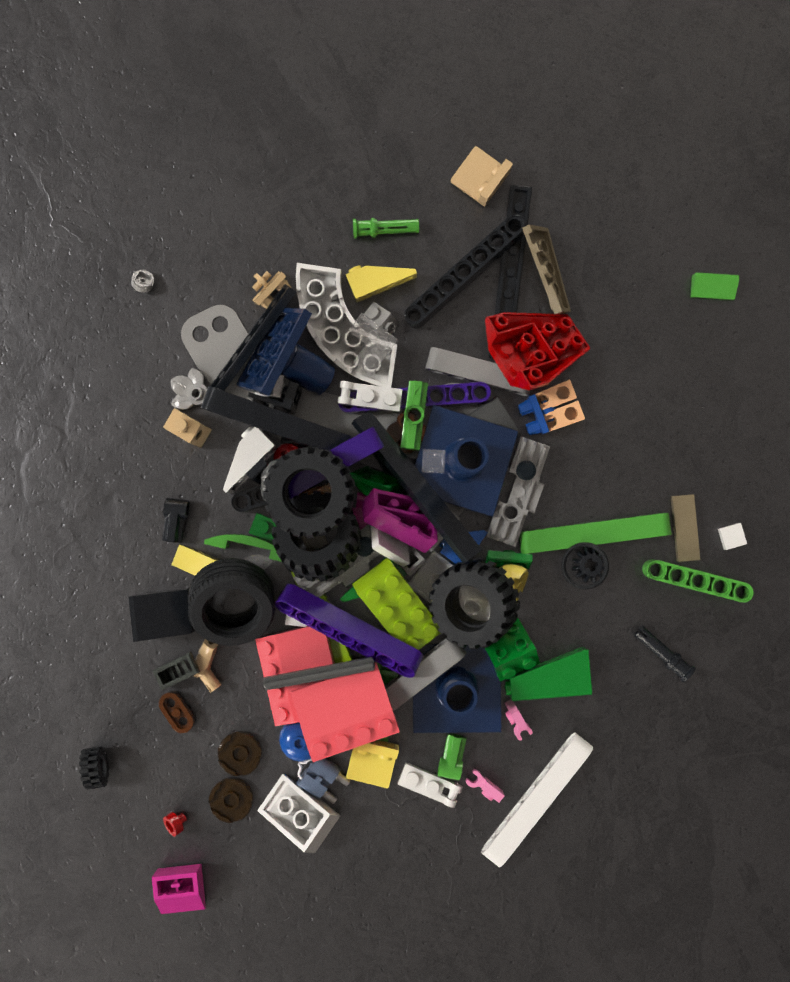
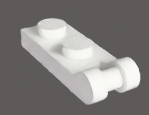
M340 381V388L342 390L341 396L338 397V404L400 412L403 389ZM350 390L357 391L356 399L350 398Z
M407 762L398 780V785L439 801L451 808H455L457 803L456 797L463 788L462 785L437 776L432 772ZM444 787L450 789L448 796L442 794Z

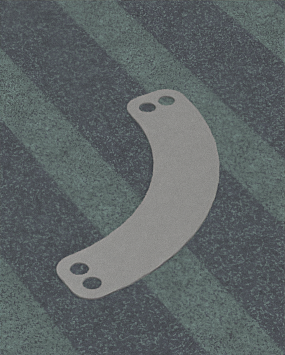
M225 305L212 306L190 317L184 323L181 330V338L186 349L210 384L213 383L248 335L236 312ZM221 316L227 319L228 328L224 332H216L213 329L212 322L216 317ZM198 326L207 328L209 336L204 342H198L193 338V331ZM247 360L225 391L251 400L247 397L248 393L255 394V392L242 389L236 385L248 362ZM286 378L283 379L285 386H288L290 382ZM302 388L303 391L296 413H289L290 415L352 437L359 434L351 423L364 413L346 414L342 412L338 405L339 396L326 392L316 395ZM457 389L452 392V394L458 395L461 400L464 398V393L461 390ZM433 391L430 394V398L434 402H440L442 394L438 391ZM269 398L282 403L284 401L282 398ZM477 404L463 405L459 409L451 411L468 415L476 410L478 406ZM343 405V407L346 409H350L353 407L349 405ZM425 408L423 421L425 426H427L432 408ZM400 410V412L383 411L372 413L387 430L390 424L397 422V417L405 410ZM412 410L411 412L415 413L419 420L421 414L416 410ZM270 433L281 440V436ZM414 450L411 454L406 456L411 458H417L419 451Z

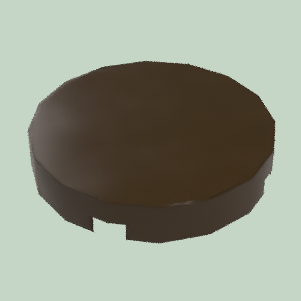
M246 731L230 733L222 740L218 748V761L224 771L233 776L248 775L257 768L262 758L260 742L254 735Z
M227 777L218 781L212 788L209 796L212 814L226 823H233L244 819L253 805V792L250 786L244 780L236 777Z

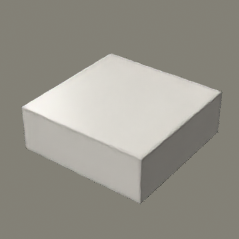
M741 523L718 529L724 550L747 544Z

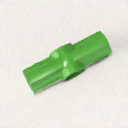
M409 381L400 446L402 449L420 451L428 383ZM410 411H418L421 414L418 421H411L408 418Z

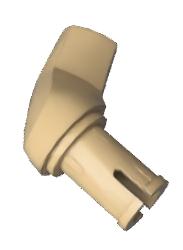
M205 639L195 658L200 672L195 674L194 677H199L211 693L222 685L210 669L218 644Z

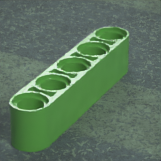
M654 559L647 560L642 566L643 574L649 579L738 602H748L753 597V588L745 582ZM653 564H657L659 572L653 576L650 568ZM678 569L680 577L674 581L672 579V572ZM696 575L701 577L699 586H695L693 583ZM717 581H721L723 584L719 592L715 590ZM742 586L744 593L741 597H738L736 591Z

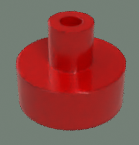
M171 812L163 818L164 825L172 836L175 837L183 832L182 823L187 821L183 813L177 816L174 812Z

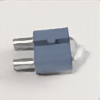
M327 758L312 762V759L297 764L299 766L297 785L315 798L320 799L323 797L332 804L336 802L337 797L327 791L329 784H332L336 779L347 787L351 781L340 773L341 768ZM311 761L310 766L301 774L303 769L301 764H307Z

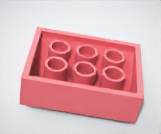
M309 626L269 633L255 639L264 677L335 664L329 637ZM319 681L267 690L275 726L299 722L291 691Z
M374 662L375 669L372 671L324 679L291 691L312 762L400 732L377 662Z

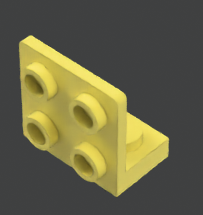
M376 740L353 748L346 778L389 788L395 760L399 753V745Z

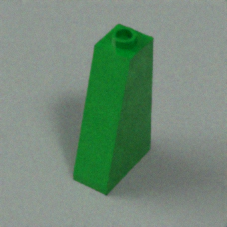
M579 647L541 662L532 669L516 674L513 678L508 679V682H505L506 695H510L512 701L592 694L588 649Z

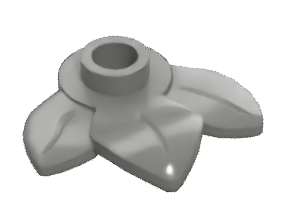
M191 368L188 377L176 376L171 379V387L177 394L171 404L181 410H187L193 405H202L207 387L204 385V376L199 370ZM199 391V396L195 397L196 392Z

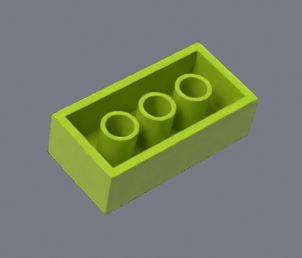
M384 559L352 584L359 597L391 636L419 650L440 634L438 631L440 627L432 621L431 617H433V614L390 559Z

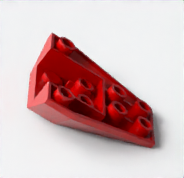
M503 312L486 317L485 319L488 351L510 386L530 391L548 385L590 350V346L568 314Z

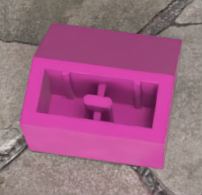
M201 864L158 868L152 876L153 895L161 914L206 909Z

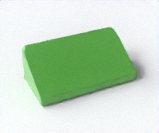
M695 273L692 275L690 298L735 300L739 275Z

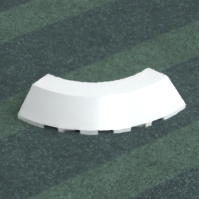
M297 263L296 292L299 307L312 313L306 326L317 345L328 358L350 375L376 386L391 388L397 344L374 337L363 330L354 320L343 299L341 269Z

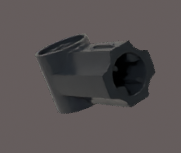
M166 498L163 508L165 522L162 541L182 543L185 520L188 518L190 502L188 500Z

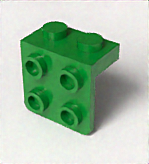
M518 618L512 624L513 627L500 640L485 648L500 682L513 678L524 670L532 669L540 663L537 650Z

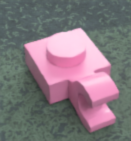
M511 699L504 704L508 709V712L505 714L511 725L516 723L514 733L517 739L521 741L520 733L523 730H527L531 735L532 729L524 721L515 703Z
M473 769L472 772L477 776V779L471 781L466 778L467 785L473 788L481 787L483 790L481 793L490 801L495 799L500 803L505 796L503 790L488 778L483 777L479 770Z

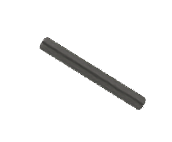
M373 657L266 676L263 678V685L265 690L362 673L374 670L375 663Z

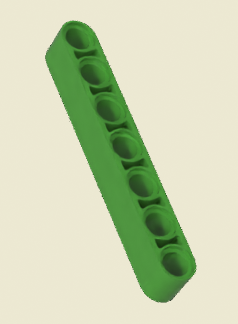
M659 513L522 531L519 536L521 554L568 549L581 542L598 545L672 535L669 513Z

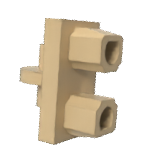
M268 271L262 277L257 273L253 276L257 282L252 288L258 291L263 286L261 291L252 299L254 303L267 309L274 299L270 295L274 289L279 292L285 284L291 287L285 279L286 275L278 271L268 283L266 281L272 276Z

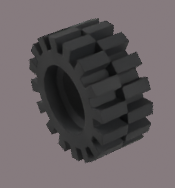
M103 746L85 748L81 751L79 757L81 760L79 762L81 770H79V773L81 774L80 779L83 781L82 785L87 790L107 786L109 766L107 765V753Z

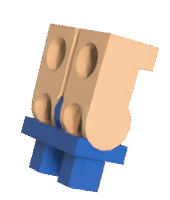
M570 379L531 395L526 401L518 405L521 416L530 413L534 415L535 421L525 424L529 435L539 433L542 435L585 420L579 401L556 408V406L577 398Z

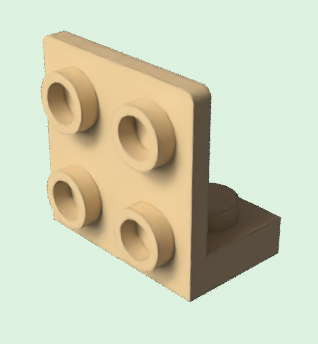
M475 146L451 178V183L485 207L511 172L513 163L505 159L501 164Z

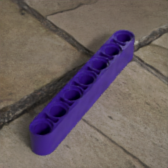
M484 382L428 386L425 408H432L433 405L449 407L483 404L489 399L491 389ZM397 388L403 389L400 410H405L408 388ZM476 388L484 389L486 397L483 399L477 398L474 390ZM459 389L464 393V398L462 400H455L452 392ZM357 391L350 392V398L356 399ZM433 391H438L442 394L440 402L431 400L430 394ZM338 404L342 412L346 414L386 411L356 406L346 409L342 404Z
M286 584L275 602L276 608L282 613L366 657H373L375 662L404 677L413 678L423 659L422 653L416 648L296 585Z

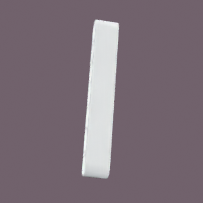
M577 733L570 735L488 839L481 853L498 867L503 866L589 757L593 746Z

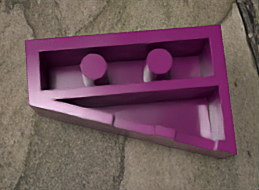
M373 488L362 501L363 522L423 553H426L438 541L436 528L410 496Z

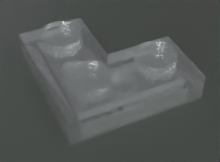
M363 313L359 315L348 330L350 334L365 344V347L353 361V364L372 376L398 339Z

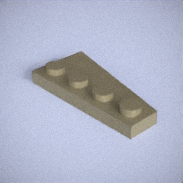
M535 225L522 227L548 295L551 310L554 314L571 312L549 229Z

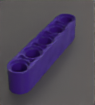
M373 426L329 451L335 456H339L345 466L349 467L385 446ZM314 470L299 472L292 478L289 484V498L295 497L327 478Z

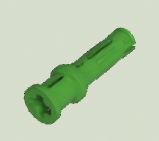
M375 218L363 221L353 219L354 239H357L358 236L376 238L378 234L419 233V219L377 221Z

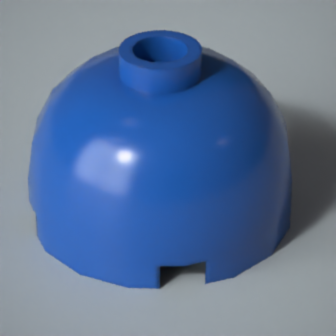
M300 722L284 725L279 737L283 753L293 761L303 762L310 760L311 756Z

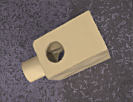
M176 408L173 409L163 426L166 430L199 448H202L212 431L211 428Z

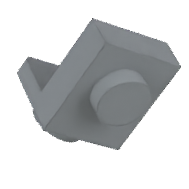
M375 302L370 305L360 318L385 340L395 332L399 325V322L389 311Z

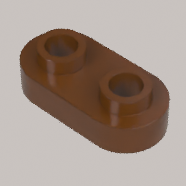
M169 691L161 696L159 708L172 728L178 733L188 732L194 726L195 718L182 697L174 691ZM169 699H173L175 701L174 706L169 705ZM185 717L187 724H182L180 718Z

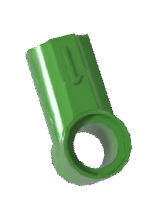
M448 733L443 757L441 756L437 776L460 780L466 737Z

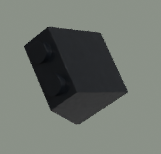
M189 588L138 593L129 596L133 642L195 632L196 630L191 625L188 617Z

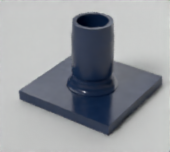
M285 308L251 354L236 385L245 390L270 396L279 376L284 375V378L299 384L300 387L316 395L324 393L332 382L335 367L297 344L312 313L301 308Z
M433 405L415 467L445 503L493 517L518 431Z
M427 643L419 651L422 655H425L439 643ZM469 645L463 648L466 655L460 661L413 696V733L501 732V682L496 675L493 663L485 648L470 649Z

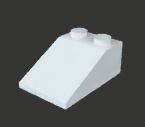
M249 427L241 435L243 439L238 444L223 487L226 493L233 494L249 478L246 473L261 458L267 461L278 448L262 429Z
M285 774L281 775L257 810L304 853H316L340 817L328 804L299 787L297 782Z

